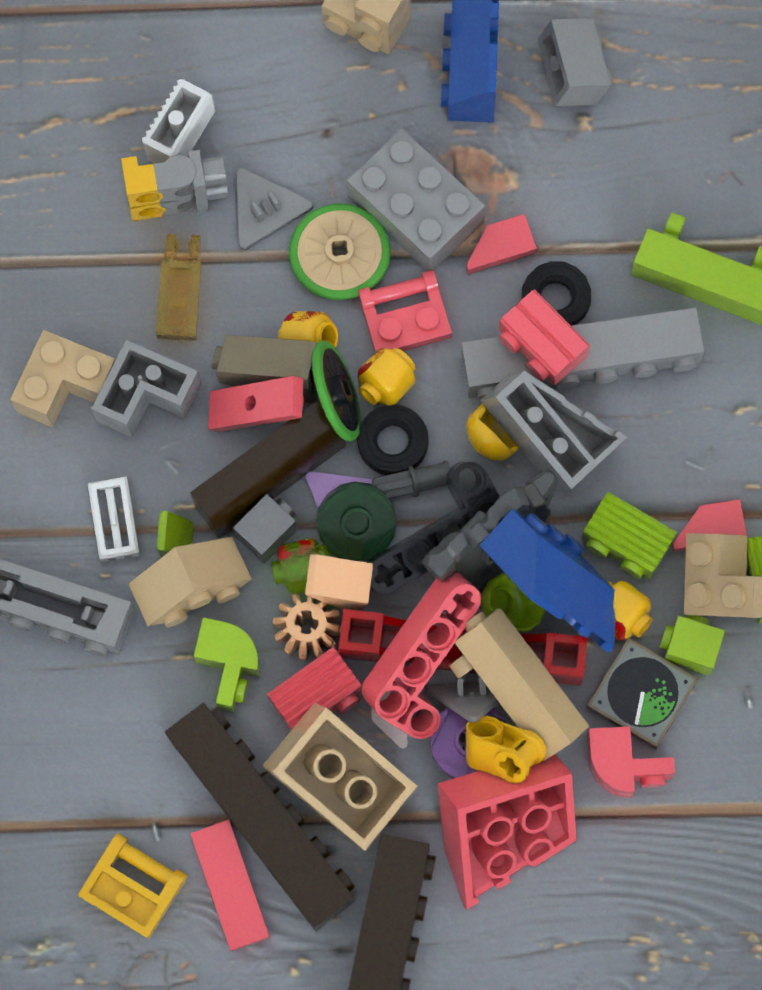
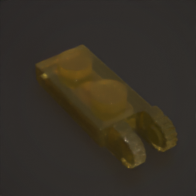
M167 234L165 260L161 261L156 336L157 339L196 341L202 270L200 261L201 236L191 235L189 240V261L176 260V253L178 252L176 234Z

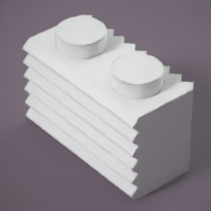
M183 79L177 80L178 85L173 86L174 92L169 93L170 98L165 99L166 105H162V111L157 112L158 117L153 118L154 124L150 125L151 130L146 131V137H142L149 161L162 163L175 155L189 156L188 151L193 149L215 113L213 98L209 92Z

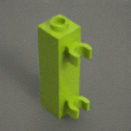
M671 212L663 234L647 228L634 260L631 276L762 325L761 245L750 267L678 240L686 220L684 216Z

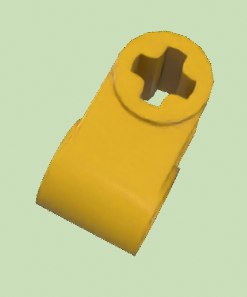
M483 716L477 722L468 721L466 724V763L474 770L484 771L503 778L510 783L517 784L521 783L528 776L529 768L532 765L539 764L546 757L547 749L544 741L532 731L520 729L490 716Z

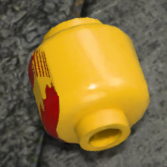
M294 311L288 314L282 322L278 332V339L304 340L317 343L327 341L336 348L338 330L331 318L324 312Z
M381 348L377 350L358 370L357 378L361 385L359 387L361 396L372 405L377 403L381 405L397 404L415 385L416 377L414 371L416 367L414 362L405 352L398 348H393L392 350Z
M618 581L615 584L608 582L615 590L613 602L615 639L619 641L627 640L633 635L638 638L641 637L653 621V618L649 616L652 606L651 600L627 581Z

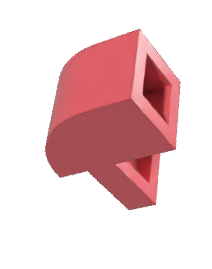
M630 726L589 728L587 746L590 770L598 784L611 794L632 798L635 793L634 781H641V787L652 788L665 786V780L673 778L675 774L674 757L632 758Z

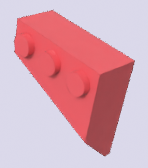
M556 754L544 762L542 760L539 764L532 765L529 768L528 776L521 783L517 784L510 783L503 778L484 771H476L438 783L444 851L466 910L479 903L477 897L490 888L496 886L499 890L511 882L509 876L528 864L536 867L576 841L572 773Z

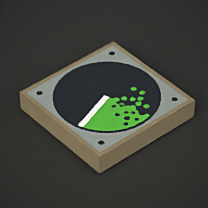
M628 638L586 708L617 727L630 726L632 736L657 750L697 683L698 678Z

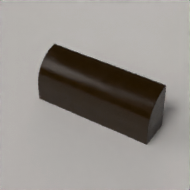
M318 399L302 411V418L289 420L191 491L190 494L194 506L219 539L232 530L266 494L272 499L276 498L306 476L308 472L313 471L346 447V441L335 432L326 417L320 399Z

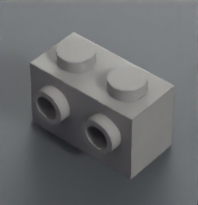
M593 18L551 19L537 40L555 106L597 105L611 87L612 76L609 67L605 64L602 53V38L596 31Z

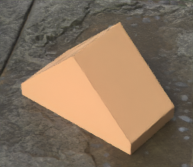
M310 555L305 595L341 610L361 611L369 601L373 564L323 555Z

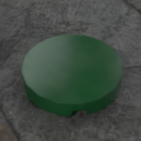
M354 481L337 486L325 496L318 508L316 524L320 540L331 554L341 559L367 561L388 548L395 536L396 515L393 504L382 490L369 483Z

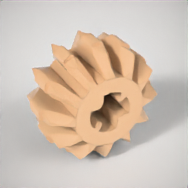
M297 593L292 595L293 608L286 603L279 605V610L286 617L273 618V625L282 629L274 636L277 643L288 641L284 648V652L287 655L292 654L299 648V659L306 661L308 650L313 649L315 657L318 658L322 655L320 647L322 644L328 649L336 647L335 641L328 635H340L341 626L333 623L340 618L337 609L327 611L330 606L329 604L320 601L316 605V599L307 596V602L301 603L300 596ZM304 619H312L314 626L317 627L316 630L311 627L310 634H303L298 623L300 622L304 625Z

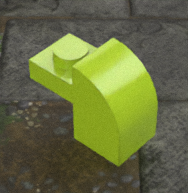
M203 617L193 657L196 664L223 670L216 705L219 710L235 713L237 702L244 703L248 689V680L243 679V675L260 677L258 653L252 639L241 628L227 622Z

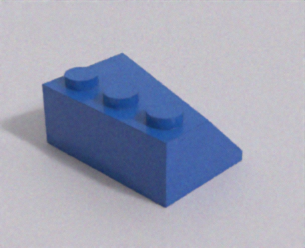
M452 0V13L444 14V36H451V48H443L442 71L450 72L449 84L441 85V107H448V121L494 123L499 0Z
M512 509L479 546L530 600L558 619H565L584 637L587 638L590 635L600 648L610 653L614 648L615 642L614 588L581 555L585 549L575 538L568 533L564 536L555 526L550 523L546 525L531 512L526 517Z

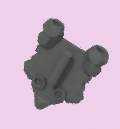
M545 470L528 480L525 487H510L486 514L479 510L459 532L449 534L440 542L439 546L433 548L422 560L424 567L439 581L449 578L456 571L464 576L481 594L487 581L497 574L505 572L479 545L512 509L526 517L531 512L546 524L551 514V510L548 507L556 488V475L552 471Z

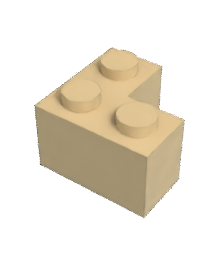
M325 0L322 4L323 22L328 29L338 35L344 36L348 34L358 39L360 44L370 51L378 52L380 50L390 55L411 19V0Z
M43 330L10 401L18 414L53 428L69 393L90 402H95L116 359Z
M686 533L684 615L762 618V577L746 576L747 535Z
M227 537L173 548L129 583V587L147 626L164 623L169 628L184 622L188 618V611L200 608L211 600L217 599V602L222 604L240 595L239 588L252 578L233 537Z

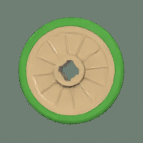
M342 203L320 207L305 216L293 232L289 246L290 264L299 282L315 295L331 300L353 299L359 297V289L369 287L370 290L373 289L386 273L391 255L390 241L382 224L365 209ZM334 248H347L346 255H333L332 250Z

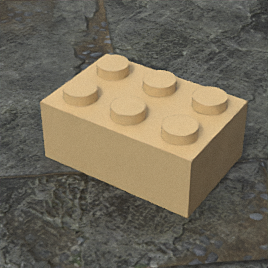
M315 702L262 765L352 843L363 850L369 847L417 788L414 782L331 711Z

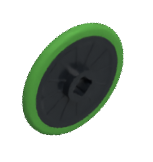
M320 341L314 347L312 353V369L316 390L326 417L335 432L342 439L353 441L358 437L361 425L360 407L354 383L337 349L327 341Z

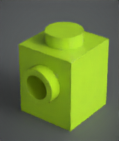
M678 615L674 627L666 624L659 648L666 650L664 659L674 665L710 676L716 663L725 630L710 626V621L699 615H686V618Z

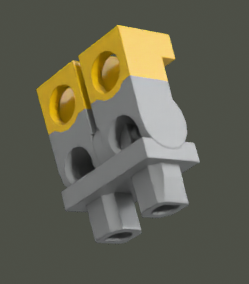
M200 149L188 151L189 157L175 155L162 163L141 166L138 165L137 156L121 158L132 221L185 213L193 210L196 206L197 212L209 211L208 200L228 197L223 156L201 160Z

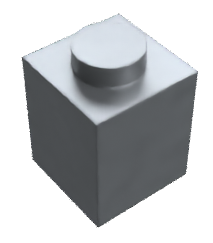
M266 494L233 527L236 538L265 564L279 547L297 531L296 521L293 519L296 513L281 498L275 502Z

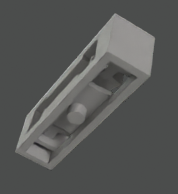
M0 559V578L10 579L8 581L0 579V596L11 601L8 602L0 599V616L9 618V625L24 631H31L32 626L46 630V637L64 644H68L70 639L85 643L84 649L96 655L106 657L108 651L119 655L135 612L131 601ZM13 581L19 582L26 591L83 609L81 620L84 621V625L88 627L94 626L96 629L93 630L78 625L72 617L14 599L18 587L14 585ZM92 607L104 610L105 612L95 611Z

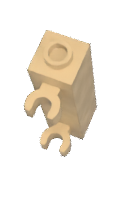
M500 607L487 617L483 611H480L466 622L465 630L467 632L455 642L463 655L450 664L449 667L458 679L474 668L516 726L523 730L532 731L542 738L547 749L543 762L571 744L589 727Z

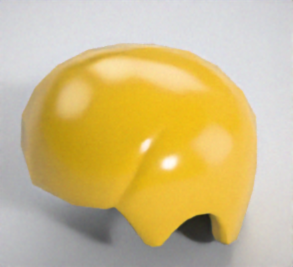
M483 404L474 409L469 415L466 423V432L469 443L478 454L488 460L504 461L517 452L519 447Z

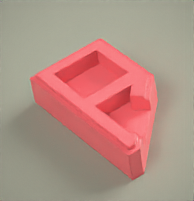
M525 214L487 225L467 263L466 269L468 274L537 252V247Z
M740 499L700 505L672 545L673 552L686 550V533L747 535Z

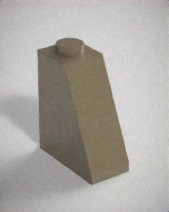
M226 335L223 347L217 346L215 349L212 369L217 370L219 383L230 386H241L289 376L303 378L304 402L311 403L315 388L312 353L317 342Z

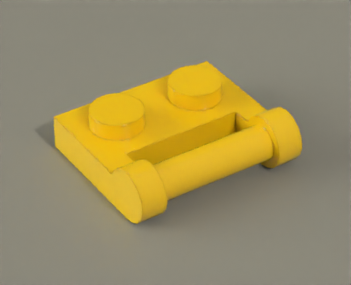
M117 833L81 888L78 896L147 939H150L175 896L185 884L188 875L179 869L175 871L169 869L128 844L129 839ZM121 858L164 884L165 887L158 896L114 869L113 865L116 860Z

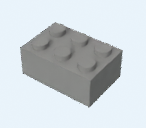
M403 129L397 132L347 180L348 198L358 207L365 209L375 217L385 228L387 234L426 271L435 270L485 220V205Z

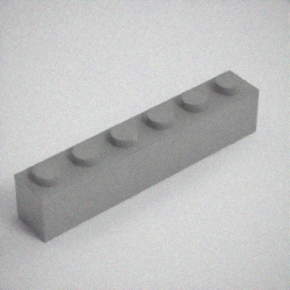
M697 307L572 325L590 345L589 354L556 385V388L570 389L578 386L581 381L594 379L599 384L616 381L619 378L618 376L634 374L636 378H645L657 374V370L673 368L674 372H685L696 368V364H701L705 353ZM499 336L462 342L461 355L468 398L478 397V400H481L509 374L525 371L535 377L526 365L529 361L520 351H517L515 354L510 352L503 345ZM547 379L542 382L547 386H553Z

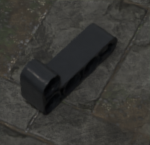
M459 462L449 469L446 476V484L458 508L368 560L366 563L373 564L370 589L388 594L427 573L428 570L423 564L414 566L409 561L408 551L410 547L420 543L425 547L428 554L433 548L439 546L443 540V531L448 524L455 523L461 530L483 504L488 503L493 506L500 495L481 465L475 462ZM466 468L472 470L476 477L474 487L468 491L462 490L458 484V475ZM397 555L398 562L407 573L403 574V570L395 569L388 573V583L375 581L374 577L379 574L377 567L379 565L384 568L395 566L398 562L393 556Z

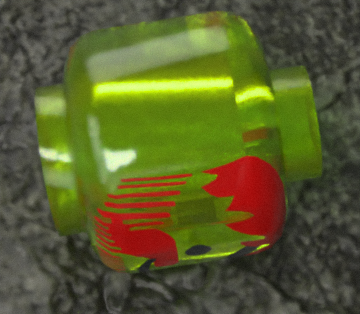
M312 537L281 545L277 552L278 560L271 562L276 584L284 583L285 588L291 594L305 593L310 555L330 557L326 545H319Z

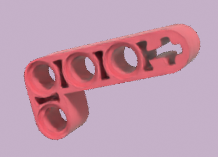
M455 571L452 576L443 581L434 580L362 685L363 698L382 719L417 739H425L432 736L438 730L441 719L439 711L421 693V690L466 628V622L473 618L481 604L479 591L460 573ZM438 623L437 628L432 633L427 634L429 628ZM415 657L409 666L404 667L408 659ZM391 691L386 699L380 701L384 693ZM422 709L417 717L411 719L416 711Z

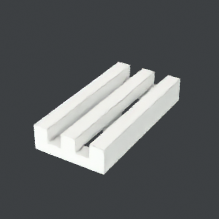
M127 476L87 483L100 561L107 562L112 558L117 560L125 558L124 556L132 555V557L140 556ZM116 487L121 489L130 546L123 547L113 489ZM99 490H105L113 536L114 548L108 550L98 495Z

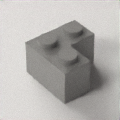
M125 340L91 408L97 423L131 438L149 403L185 419L202 385L199 373L193 368L129 340Z

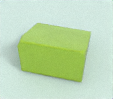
M162 511L160 513L157 551L161 558L175 547L192 544L194 531L192 521L169 511Z

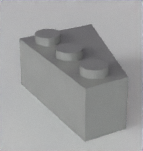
M521 371L509 374L480 401L539 473L549 470L556 475L555 491L570 490L575 487L627 438L626 435L618 430L614 431L598 421L597 417L590 412L583 411L565 400L566 397L527 372Z

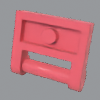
M433 269L421 272L422 276L374 290H370L369 287L358 290L359 300L375 352L381 348L391 350L398 348L406 351L452 338V331ZM422 292L427 294L428 301L378 315L376 313L375 305Z

